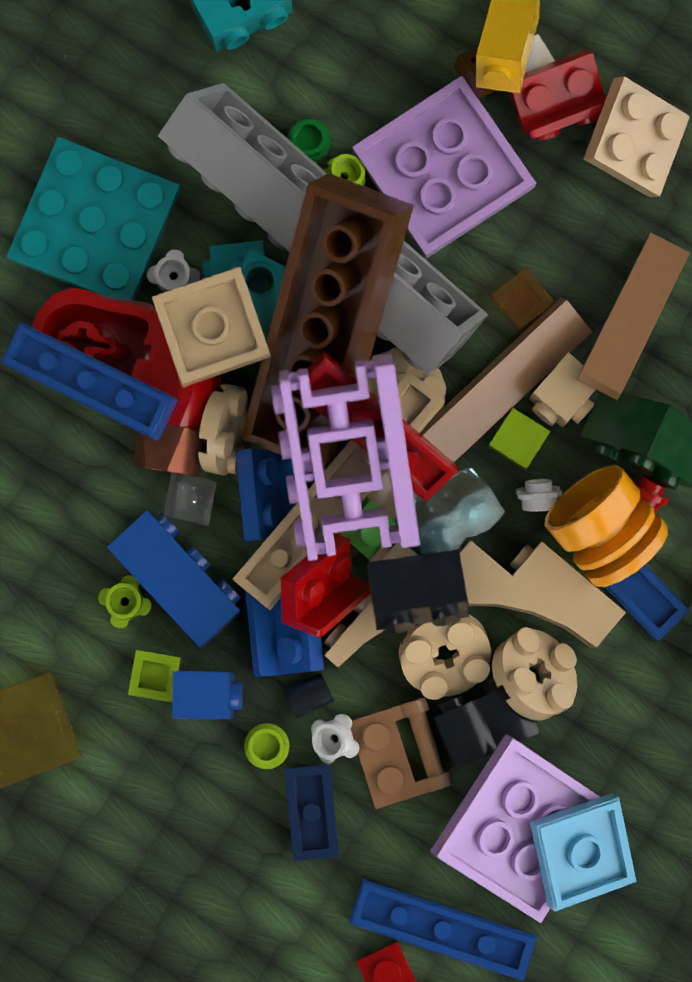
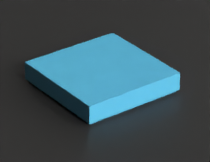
M613 793L530 821L547 904L553 911L561 910L636 882L620 799Z

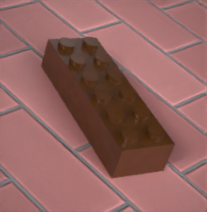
M330 173L308 183L266 342L271 357L261 361L241 439L282 455L279 431L287 430L285 413L275 414L271 386L280 385L279 371L289 370V373L298 372V369H308L325 352L357 379L354 361L364 359L365 362L370 360L413 211V204ZM292 390L301 449L309 448L307 428L330 425V421L313 407L303 408L302 398ZM347 439L319 443L323 471L343 450Z

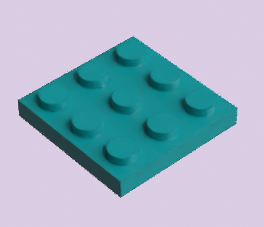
M57 137L6 257L11 262L76 288L89 290L104 296L135 300L177 201L181 187L177 183Z

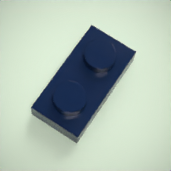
M330 764L285 768L293 861L338 857L339 848Z

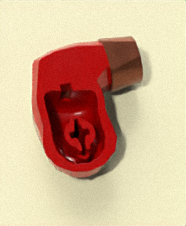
M70 288L53 294L37 311L32 325L33 328L179 399L159 441L135 430L134 466L199 477L202 468L199 462V452L206 453L207 440L199 438L200 425L210 396L214 391L220 392L222 374L183 387L156 308L151 304L104 296L78 288Z

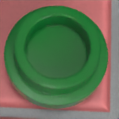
M304 119L298 121L291 127L287 135V139L315 163L322 160L330 150V133L326 126L317 120Z

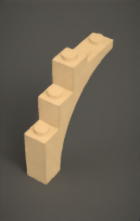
M472 541L464 549L457 543L451 549H459L468 606L499 607L533 615L564 629L590 648H596L626 613L543 542H540L534 549L527 544L510 563L516 570L512 575ZM399 542L393 548L381 547L369 562L415 556L417 554L409 547L401 548V543ZM371 594L354 608L359 615L347 628L344 624L340 623L324 642L330 648L324 656L338 668L364 643L386 630L376 631Z

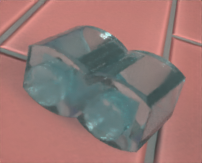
M472 468L457 472L429 501L425 502L421 497L414 499L420 545L416 547L422 554L456 550L462 545L466 537L475 536L487 531L502 517L504 510L493 491Z

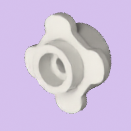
M171 250L156 266H151L148 269L147 278L150 283L157 284L165 293L200 281V273L197 269L189 267L181 251ZM171 273H177L178 278L176 280H171Z
M550 479L525 481V487L516 489L518 499H521L522 510L548 511L557 501V497L563 496L560 486L552 485V480Z
M338 714L334 720L324 721L319 719L312 724V745L320 760L324 763H332L341 756L352 758L358 754L359 743L353 739L350 729L352 720L348 715ZM333 735L338 737L337 743L332 740Z

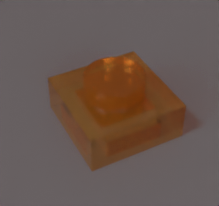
M527 267L491 296L493 302L518 332L549 309L555 302Z

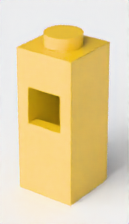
M491 0L476 54L477 88L520 93L539 20L540 0Z

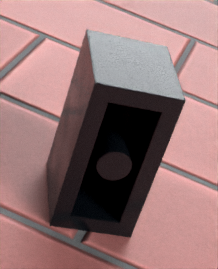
M459 549L367 562L376 631L386 629L389 633H402L411 630L414 625L431 622L435 626H449L459 622L460 618L468 617V597Z

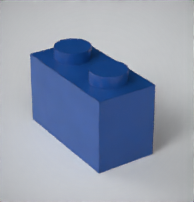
M173 671L172 718L233 719L234 710H242L243 682H235V673Z

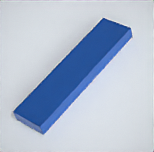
M19 322L1 361L2 364L158 441L179 400L22 322Z
M362 878L349 919V924L522 981H524L537 939L535 934Z

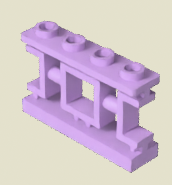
M391 353L375 355L371 361L364 362V359L354 361L358 384L311 391L308 369L304 368L289 373V370L279 371L280 385L271 386L275 414L285 413L287 430L279 431L283 459L292 458L294 475L286 476L290 504L299 503L302 518L293 520L297 548L306 547L308 561L318 560L317 555L327 554V556L336 555L333 533L379 526L382 548L392 547V543L399 542L401 543V548L420 545L395 366ZM376 378L384 430V436L375 437L373 419L349 422L346 402L370 398L367 379ZM301 389L303 408L327 405L330 425L307 428L310 447L302 449L292 390ZM366 436L371 474L325 480L319 443ZM389 469L397 525H388L386 507L362 510L360 492L383 489L381 470ZM315 480L318 499L340 495L342 497L344 514L321 517L324 536L315 537L306 481Z

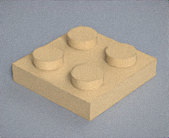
M625 76L614 78L584 160L648 197H660L690 116Z
M240 267L152 297L183 387L271 357Z

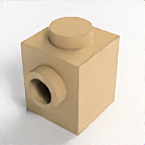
M569 352L538 386L529 399L535 404L532 408L533 412L550 426L557 423L563 428L570 419L579 424L595 404L589 398L596 389L577 380L584 365Z

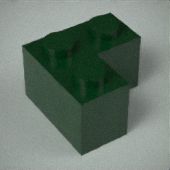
M600 392L580 435L584 440L595 446L593 453L606 461L616 464L620 458L626 459L627 463L632 467L647 473H653L651 480L668 489L676 490L678 485L692 488V421L669 404L622 393L618 400Z

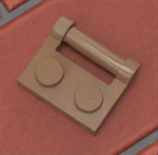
M426 697L352 720L350 729L353 739L359 743L358 755L375 809L453 785L450 771H444L426 715V711L430 710ZM407 717L409 718L427 774V778L414 781L396 725L397 720Z

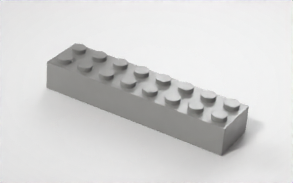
M225 83L187 93L158 137L168 145L169 152L176 159L189 163L201 174L202 181L210 189L222 192L235 204V210L243 218L256 222L268 233L269 240L277 248L290 252L308 183L327 175V173ZM404 241L377 336L387 341L390 340L403 352L404 359L412 367L424 370L430 375L460 350L488 314Z

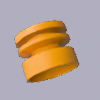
M618 465L605 466L577 481L552 505L545 517L544 524L567 552L574 551L573 562L581 570H584V575L595 587H606L615 584L637 572L653 558L663 546L668 536L667 524L661 517L655 514V509L650 503L645 500L639 501L640 490Z

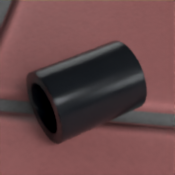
M321 673L284 690L297 719L334 702Z

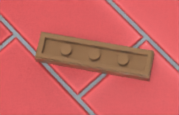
M650 233L577 378L578 381L618 400L690 254L689 251Z

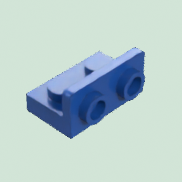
M270 450L236 451L244 541L264 542L297 504H290L286 476L294 475L292 459H283L282 455Z
M245 591L254 676H273L324 670L321 637H315L282 623L281 598L269 611Z

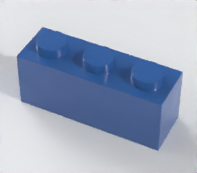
M146 510L107 548L199 648H204L242 612L235 605L241 597L224 579L216 584L205 572L210 566L208 561L193 545L187 551L183 549L174 539L180 531L163 513L155 518Z

